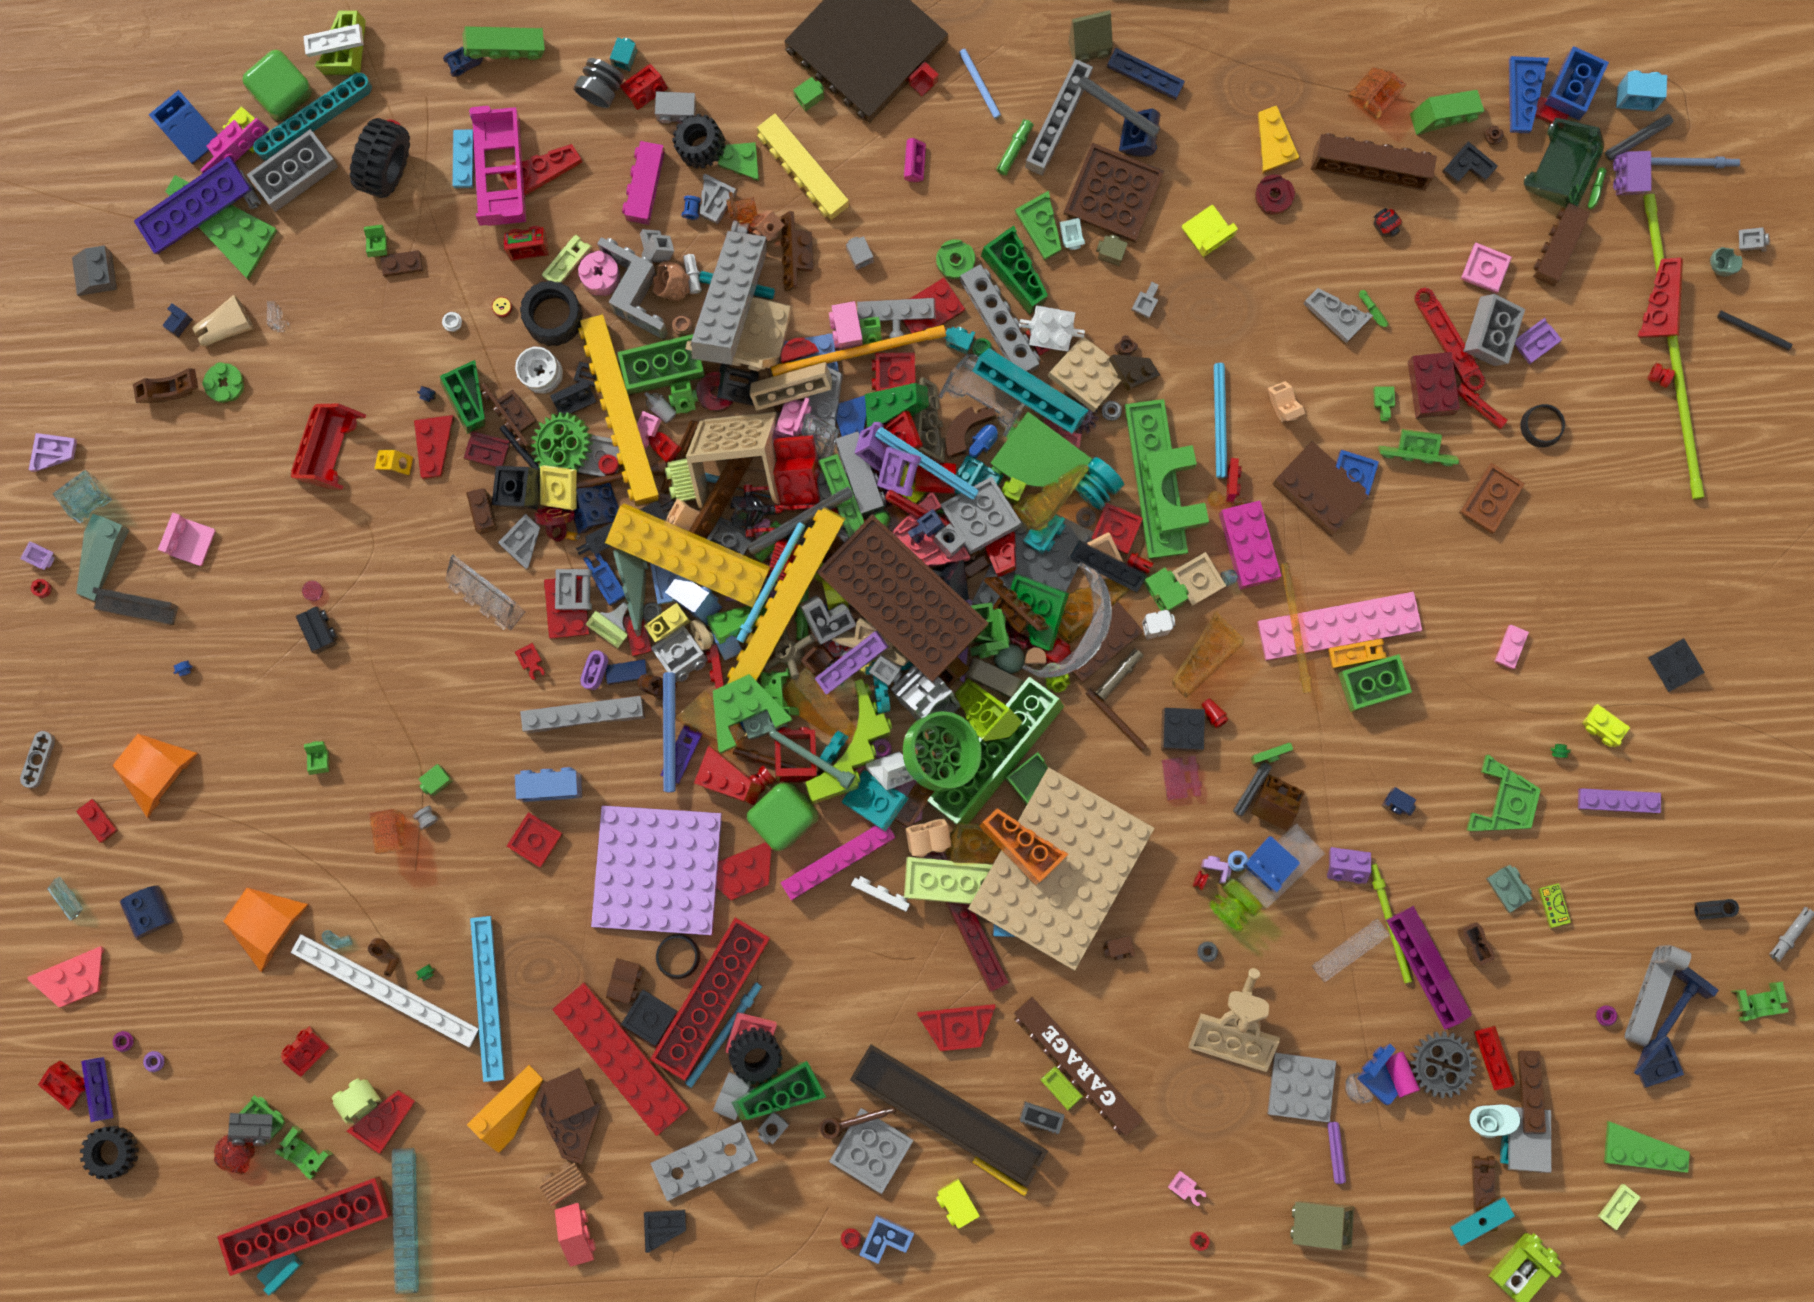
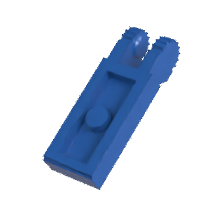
M600 553L594 554L601 564L596 568L593 567L591 560L586 556L583 559L588 568L592 570V577L609 606L625 598L623 588Z

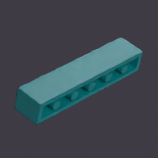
M990 348L979 356L972 370L975 374L1071 434L1080 427L1089 411Z

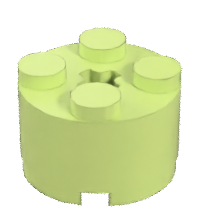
M357 1078L348 1085L349 1088L344 1092L339 1091L332 1096L334 1107L347 1125L354 1123L352 1121L353 1118L357 1117L360 1120L378 1106L376 1102L381 1103L382 1101L367 1079L360 1081Z

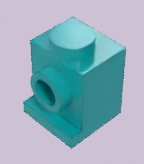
M961 327L948 328L946 337H944L946 339V346L967 355L974 341L975 332L971 331V334H968V331Z

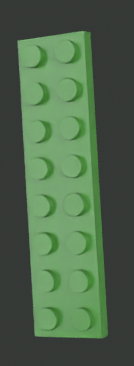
M1164 399L1125 404L1148 559L1188 554L1185 530L1161 535L1159 529L1156 530L1154 518H1157L1156 512L1151 509L1150 505L1152 494L1151 491L1147 490L1146 486L1148 475L1147 472L1143 471L1142 460H1144L1146 454L1172 449ZM1176 472L1163 479L1162 493L1169 503L1181 507Z

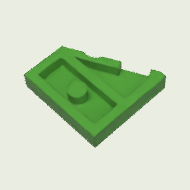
M756 142L726 145L725 149H722L724 153L722 156H719V167L759 181Z

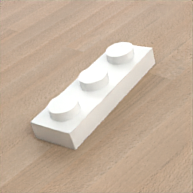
M359 24L303 36L305 54L308 57L364 45L362 27Z
M861 876L859 880L854 878L851 886L905 912L910 905L907 903L908 899L899 894H896L894 897L888 894V889L880 885L875 888L870 885L871 881Z

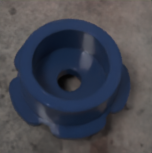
M421 386L420 391H417L420 394L419 398L430 402L431 399H436L434 397L436 394L435 390Z

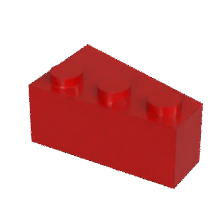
M708 746L694 784L754 806L762 787L723 754H720L718 750Z

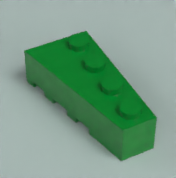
M1013 225L985 245L981 257L1030 315L1035 311L1036 306L1045 304L1048 294L1038 274L1035 272L1032 266L1033 263L1030 257L1027 256L1024 245Z
M804 1061L731 1103L740 1120H748L823 1099L826 1096L808 1061Z

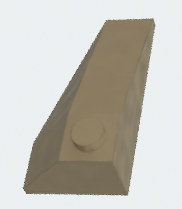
M922 377L918 384L928 387L929 407L912 416L923 445L918 451L936 463H944L946 443L945 438L941 437L940 431L943 424L942 420L938 418L937 410L940 408L937 385Z

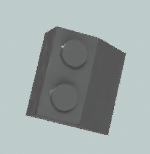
M105 245L86 248L72 257L78 296L117 290L112 252Z

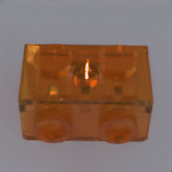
M728 192L730 199H726L730 218H734L739 223L753 222V218L757 215L754 197L735 202L733 193Z

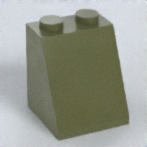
M1305 1201L1295 1202L1292 1208L1294 1226L1291 1227L1290 1232L1293 1244L1336 1250L1352 1248L1354 1206Z

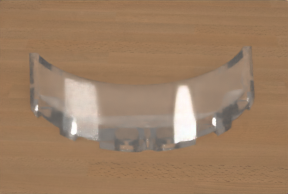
M1081 562L1078 566L1088 579L1093 595L1094 608L1091 624L1079 646L1061 662L1049 663L1045 667L1034 669L1023 665L1022 668L1032 675L1040 678L1058 677L1079 669L1096 655L1102 647V642L1108 635L1112 619V605L1108 588L1098 571Z

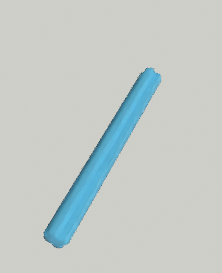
M1215 363L1216 477L1226 478L1225 364Z
M883 427L877 430L875 437L888 446L920 456L919 466L973 500L977 496L978 489Z

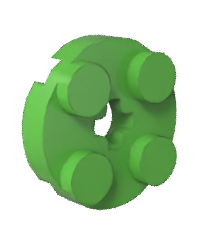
M957 239L945 242L936 255L937 268L947 279H960V275L973 269L975 264V253L972 247ZM953 255L961 258L958 264L950 261L953 259Z
M222 362L212 366L206 372L202 382L207 395L219 403L236 400L244 390L242 373L235 366ZM226 378L228 386L220 387V381Z

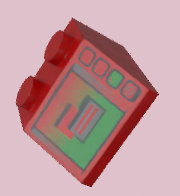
M531 226L527 230L511 229L509 232L504 233V250L510 261L548 256L549 251L544 228Z

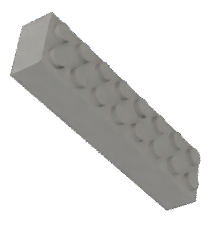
M732 231L727 232L691 341L692 359L732 365L767 254L765 236Z

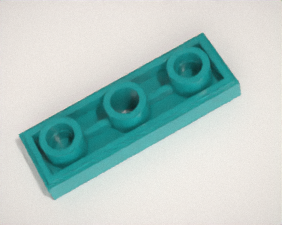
M1502 1197L1450 1226V1229L1458 1244L1463 1246L1510 1220L1515 1215L1506 1199ZM1480 1218H1484L1482 1225L1479 1224Z

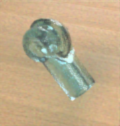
M330 930L322 933V941L332 949L352 945L350 935L339 938Z

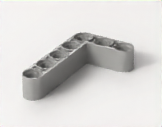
M1672 945L1657 946L1655 948L1625 1032L1626 1040L1643 1047L1648 1045L1674 970H1685L1691 960L1690 952Z

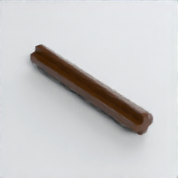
M693 420L689 422L679 445L682 449L673 461L686 459V454L699 424L698 422ZM665 477L661 491L670 494L669 487H672L671 479Z

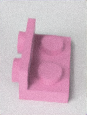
M805 398L804 402L799 400L786 402L781 411L774 434L783 437H798L799 434H803L806 423H804L805 418H809L812 411V406H809L810 399Z

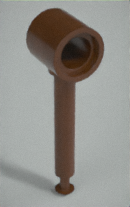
M892 1106L888 1110L884 1108L843 1121L837 1117L827 1118L820 1124V1133L826 1139L837 1138L843 1134L845 1128L886 1117L889 1113L895 1114L896 1108ZM830 1122L834 1123L836 1126V1131L834 1134L830 1133L828 1130V1125Z

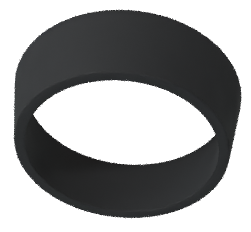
M1541 404L1530 408L1524 413L1520 428L1523 437L1528 443L1536 447L1545 448L1559 441L1565 429V419L1561 411L1549 404ZM1539 407L1548 408L1558 415L1561 421V433L1555 439L1544 441L1537 439L1531 434L1528 428V418L1534 409Z
M676 934L665 938L656 951L658 968L664 975L672 979H683L690 976L697 969L700 962V951L697 944L685 935ZM673 938H681L688 941L695 952L693 966L686 973L680 975L667 973L661 967L658 959L661 946Z

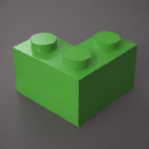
M1166 567L1146 578L1143 583L1160 611L1168 610L1170 613L1185 604L1189 598L1187 596L1189 592L1184 584L1180 585L1179 581L1174 582L1176 581L1174 574L1171 570L1167 571Z

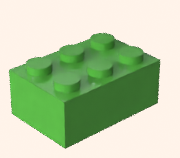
M1400 654L1344 670L1338 674L1350 712L1412 693Z

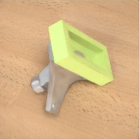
M623 602L616 610L610 613L595 611L586 625L618 648L628 635L622 623L628 606Z

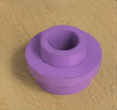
M157 1051L149 1052L143 1060L144 1067L150 1072L161 1070L165 1063L164 1056ZM153 1058H156L158 1060V1063L156 1065L152 1064Z

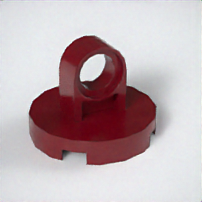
M548 506L539 508L537 513H534L535 522L545 525L547 536L556 542H560L566 537V523L571 522L575 518L574 510L557 509ZM559 527L560 534L554 537L553 530Z

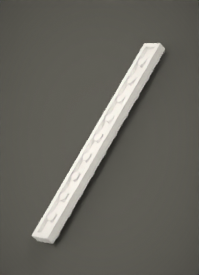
M300 934L291 951L292 954L467 1047H471L479 1032V1028L302 934Z

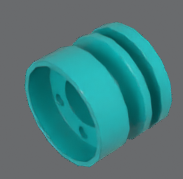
M1094 457L1085 467L1089 475L1080 472L1078 474L1079 478H1074L1071 484L1082 499L1098 510H1102L1105 507V503L1111 500L1108 493L1116 495L1125 484L1113 468L1098 457Z

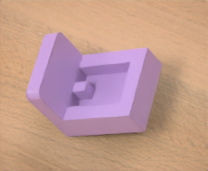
M29 541L20 559L45 570L46 567L50 568L55 557H52V551Z
M1208 856V859L1202 860L1201 868L1221 871L1219 883L1225 884L1226 880L1230 879L1231 868H1228L1229 863L1220 862V858Z

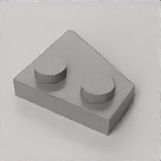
M704 174L700 215L719 224L736 196L737 190Z
M525 514L498 543L527 569L540 527Z

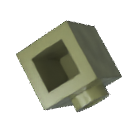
M1105 235L1104 241L1100 240L1096 252H1099L1098 259L1120 266L1128 243L1121 241L1117 236Z

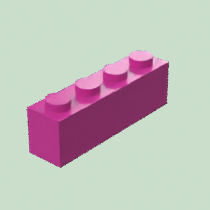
M640 141L639 147L635 149L634 158L636 163L635 166L632 165L630 172L632 182L627 185L626 195H628V200L624 202L622 209L626 221L650 224L665 154L663 145Z

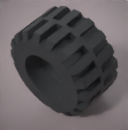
M696 114V117L690 115L689 119L686 120L684 118L681 120L683 123L676 126L677 130L673 132L674 138H672V142L683 162L696 169L699 166L702 169L706 168V165L712 166L714 161L718 162L720 160L719 156H722L724 153L722 149L726 147V140L714 119L709 118L705 114L703 117L701 114ZM707 136L702 144L692 146L696 139Z
M751 1027V1031H747V1029L742 1030L743 1034L740 1035L738 1033L735 1036L736 1041H731V1047L728 1050L729 1060L734 1073H736L739 1079L742 1078L745 1083H748L750 1080L751 1084L756 1085V1081H759L760 1084H763L765 1079L770 1081L772 1079L771 1075H777V1068L782 1066L780 1060H783L776 1038L768 1030L765 1032L763 1028H759L758 1031L755 1027ZM760 1048L766 1050L764 1058L757 1063H748L744 1060L747 1053L753 1049Z
M108 1126L96 1129L94 1133H89L86 1136L88 1139L82 1142L84 1148L80 1149V1153H83L80 1162H85V1165L82 1166L84 1170H89L88 1174L90 1176H96L97 1179L104 1180L121 1177V1175L128 1173V1170L134 1167L133 1162L138 1159L135 1153L139 1152V1147L135 1148V1144L138 1142L136 1139L131 1138L133 1136L131 1132H126L127 1129L123 1127ZM107 1140L112 1141L118 1149L117 1160L112 1165L105 1163L101 1157V1147Z

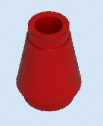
M1211 698L1201 704L1203 709H1205V714L1211 726H1214L1216 729L1229 720L1227 713L1212 701Z

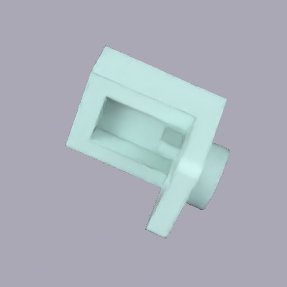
M1080 219L1059 222L1063 245L1069 248V250L1081 248V245L1085 244V240L1082 236Z

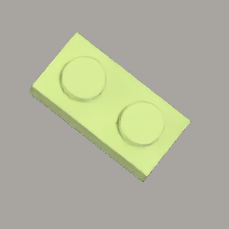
M1621 1184L1598 1217L1614 1230H1617L1641 1197L1626 1185Z

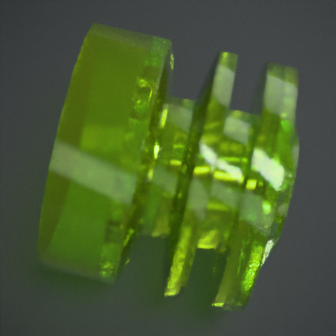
M1231 878L1222 888L1227 897L1224 898L1216 894L1215 898L1220 905L1213 900L1208 905L1222 923L1240 933L1243 927L1238 920L1247 925L1249 922L1244 914L1247 913L1254 917L1263 906L1251 892Z

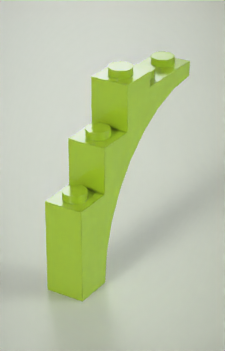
M863 679L855 681L854 685L859 706L857 729L846 752L833 766L841 772L849 771L855 775V779L848 789L842 787L840 782L837 781L838 779L827 772L807 781L806 788L812 805L858 789V783L861 781L858 772H853V769L874 761L876 751L874 745H869V743L890 736V730L892 729L890 719L885 718L884 713L876 716L878 713L875 702L871 703L869 698L871 691L868 683L864 684Z

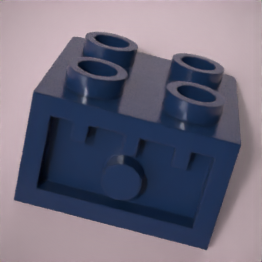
M610 483L576 489L577 509L574 510V522L578 534L586 533L593 526L614 522L619 507Z

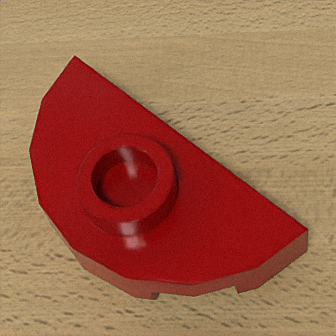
M794 338L783 347L780 355L781 363L817 354L819 350L814 343L805 338Z

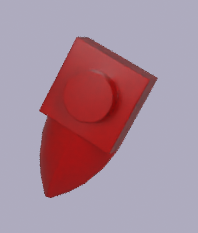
M657 431L655 437L649 436L648 438L653 450L666 462H672L682 449L671 437Z

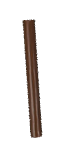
M1092 689L1086 692V695L1141 751L1147 746Z

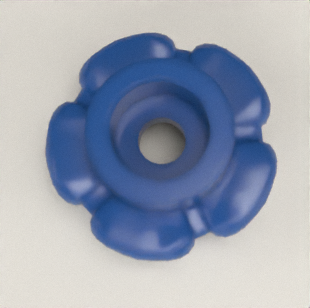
M189 661L178 663L173 666L175 670L173 673L179 674V677L191 673L190 669L193 668V665H190Z

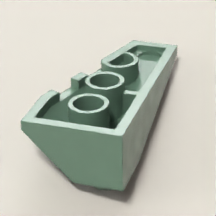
M92 514L84 531L77 594L96 602L129 532L128 528L107 518Z
M613 550L618 573L622 583H624L623 591L629 603L627 606L632 625L638 637L641 636L647 580L645 570L649 569L647 561L625 551Z

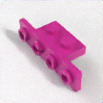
M255 118L244 129L236 120H233L207 145V148L214 157L201 169V172H206L228 156L232 157L233 161L236 162L254 145L257 139L269 131V128L258 118Z

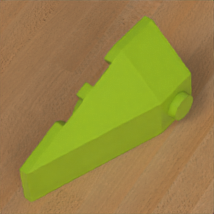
M967 679L955 692L966 714V719L977 735L984 741L1010 737L1023 723L1010 708L970 679Z

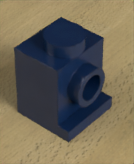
M1394 787L1390 790L1382 806L1384 808L1390 806V810L1398 815L1407 814L1411 816L1416 808L1414 805L1416 799Z

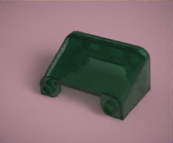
M1555 117L1553 124H1550L1547 130L1550 144L1537 172L1532 171L1526 175L1524 186L1527 191L1564 208L1568 203L1578 207L1602 156L1604 140L1599 127Z

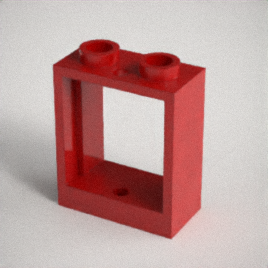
M783 727L776 730L789 739H810V752L816 755L815 730H810L808 727H801L798 730H790V728ZM774 739L775 782H807L816 778V765L810 762L811 768H781L780 742Z

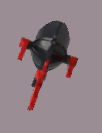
M744 485V496H733L730 509H735L733 516H731V521L734 526H746V537H755V533L770 532L775 529H754V526L759 523L764 515H780L781 511L807 510L815 505L764 506L752 492L769 490V486L753 487V485Z

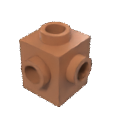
M764 210L762 214L759 213L753 218V223L749 227L753 231L752 235L765 236L766 241L769 242L778 236V231L784 224L773 211Z

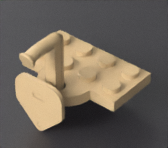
M1255 968L1249 970L1242 992L1233 991L1230 993L1228 1006L1231 1010L1225 1013L1221 1019L1200 1014L1188 1048L1267 1072L1278 1047L1280 1037L1260 1031L1261 1024L1259 1020L1268 1017L1269 1004L1262 998L1252 996L1255 982L1260 977L1259 970Z

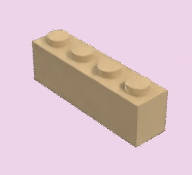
M824 362L751 383L750 396L757 411L829 391L832 387V377L827 363Z

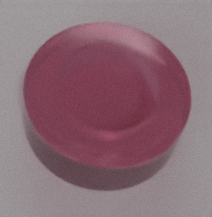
M308 581L304 584L302 594L309 601H317L323 596L324 590L320 583Z

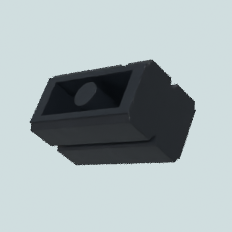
M316 606L295 616L312 653L318 654L337 645L335 639L338 636L334 628H330L327 623L330 618L325 609L321 610V608Z

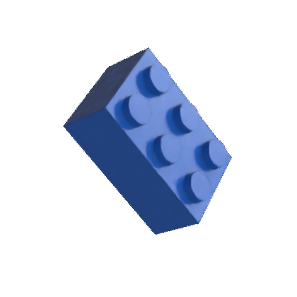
M1573 46L1564 60L1545 105L1580 121L1592 101L1609 62Z

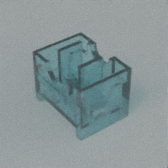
M86 470L53 493L68 516L78 523L83 522V517H90L89 514L97 507H103L112 500L97 478ZM90 483H92L96 487V491L93 489Z

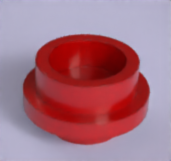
M848 1228L843 1231L841 1243L846 1249H855L860 1245L861 1235L856 1229Z

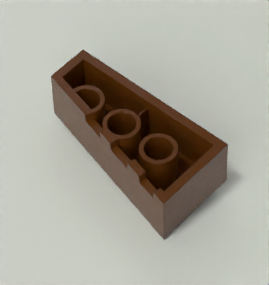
M1118 601L1068 668V671L1080 685L1143 632Z

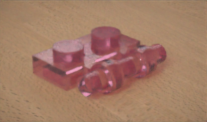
M1196 756L1188 757L1189 765H1183L1182 758L1161 761L1167 800L1187 798V790L1193 789L1194 797L1202 796L1200 789L1202 788V782L1199 781L1198 775L1200 768L1199 763L1196 762ZM1190 771L1191 783H1186L1184 772Z

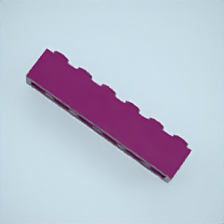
M1414 906L1388 918L1386 921L1444 1030L1458 1025L1472 1016Z

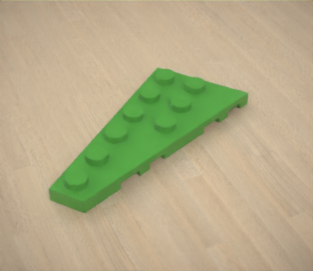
M175 175L165 192L171 196L189 182ZM229 205L199 226L204 234L248 280L278 231L275 227L233 205Z

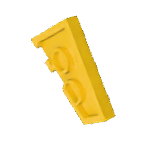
M1277 105L1260 111L1258 113V124L1261 140L1262 173L1298 160L1299 155Z

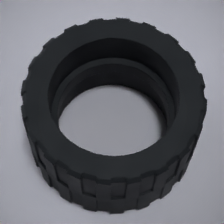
M542 281L537 285H533L530 290H527L524 298H522L520 307L521 319L527 331L539 343L546 344L547 346H559L568 343L579 333L578 328L581 327L580 320H583V311L575 293L567 285L558 281ZM551 298L566 301L569 305L570 313L567 320L561 326L554 329H545L535 323L534 312L540 303Z

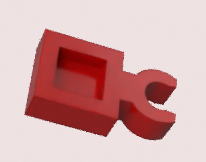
M533 643L515 651L524 670L530 668L529 676L533 681L536 680L534 676L536 671H540L545 676L544 669L538 666L542 659Z

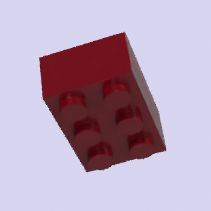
M1452 352L1412 356L1408 361L1416 419L1455 415L1460 407Z

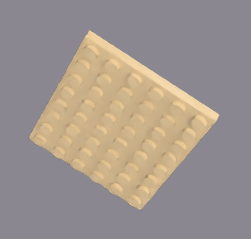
M1048 767L1018 822L1044 840L1054 844L1061 851H1065L1068 855L1040 883L1035 885L1001 850L968 909L1075 971L1155 828Z

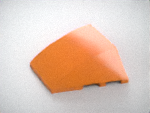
M137 734L113 764V767L148 818L160 803L159 799L180 772L190 765L198 753Z
M246 888L223 922L260 972H262L274 956L273 952L294 922L299 920L309 904Z

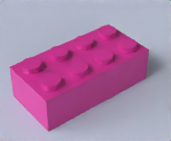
M1261 501L1221 510L1219 517L1239 589L1279 580L1281 573Z

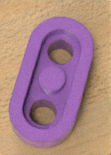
M595 650L589 654L580 679L581 685L584 688L596 690L600 686L608 664V657L605 653Z

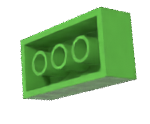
M694 334L618 352L628 395L670 386L671 383L704 378L702 361L692 359V351L686 349L687 341H692Z

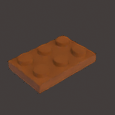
M1491 462L1459 513L1493 534L1525 483Z

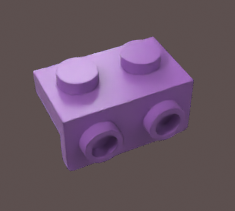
M1330 848L1328 879L1350 881L1357 884L1367 883L1371 874L1370 852Z

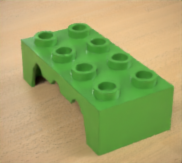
M1037 752L1008 775L1005 780L1027 806L1048 767L1045 764V760Z

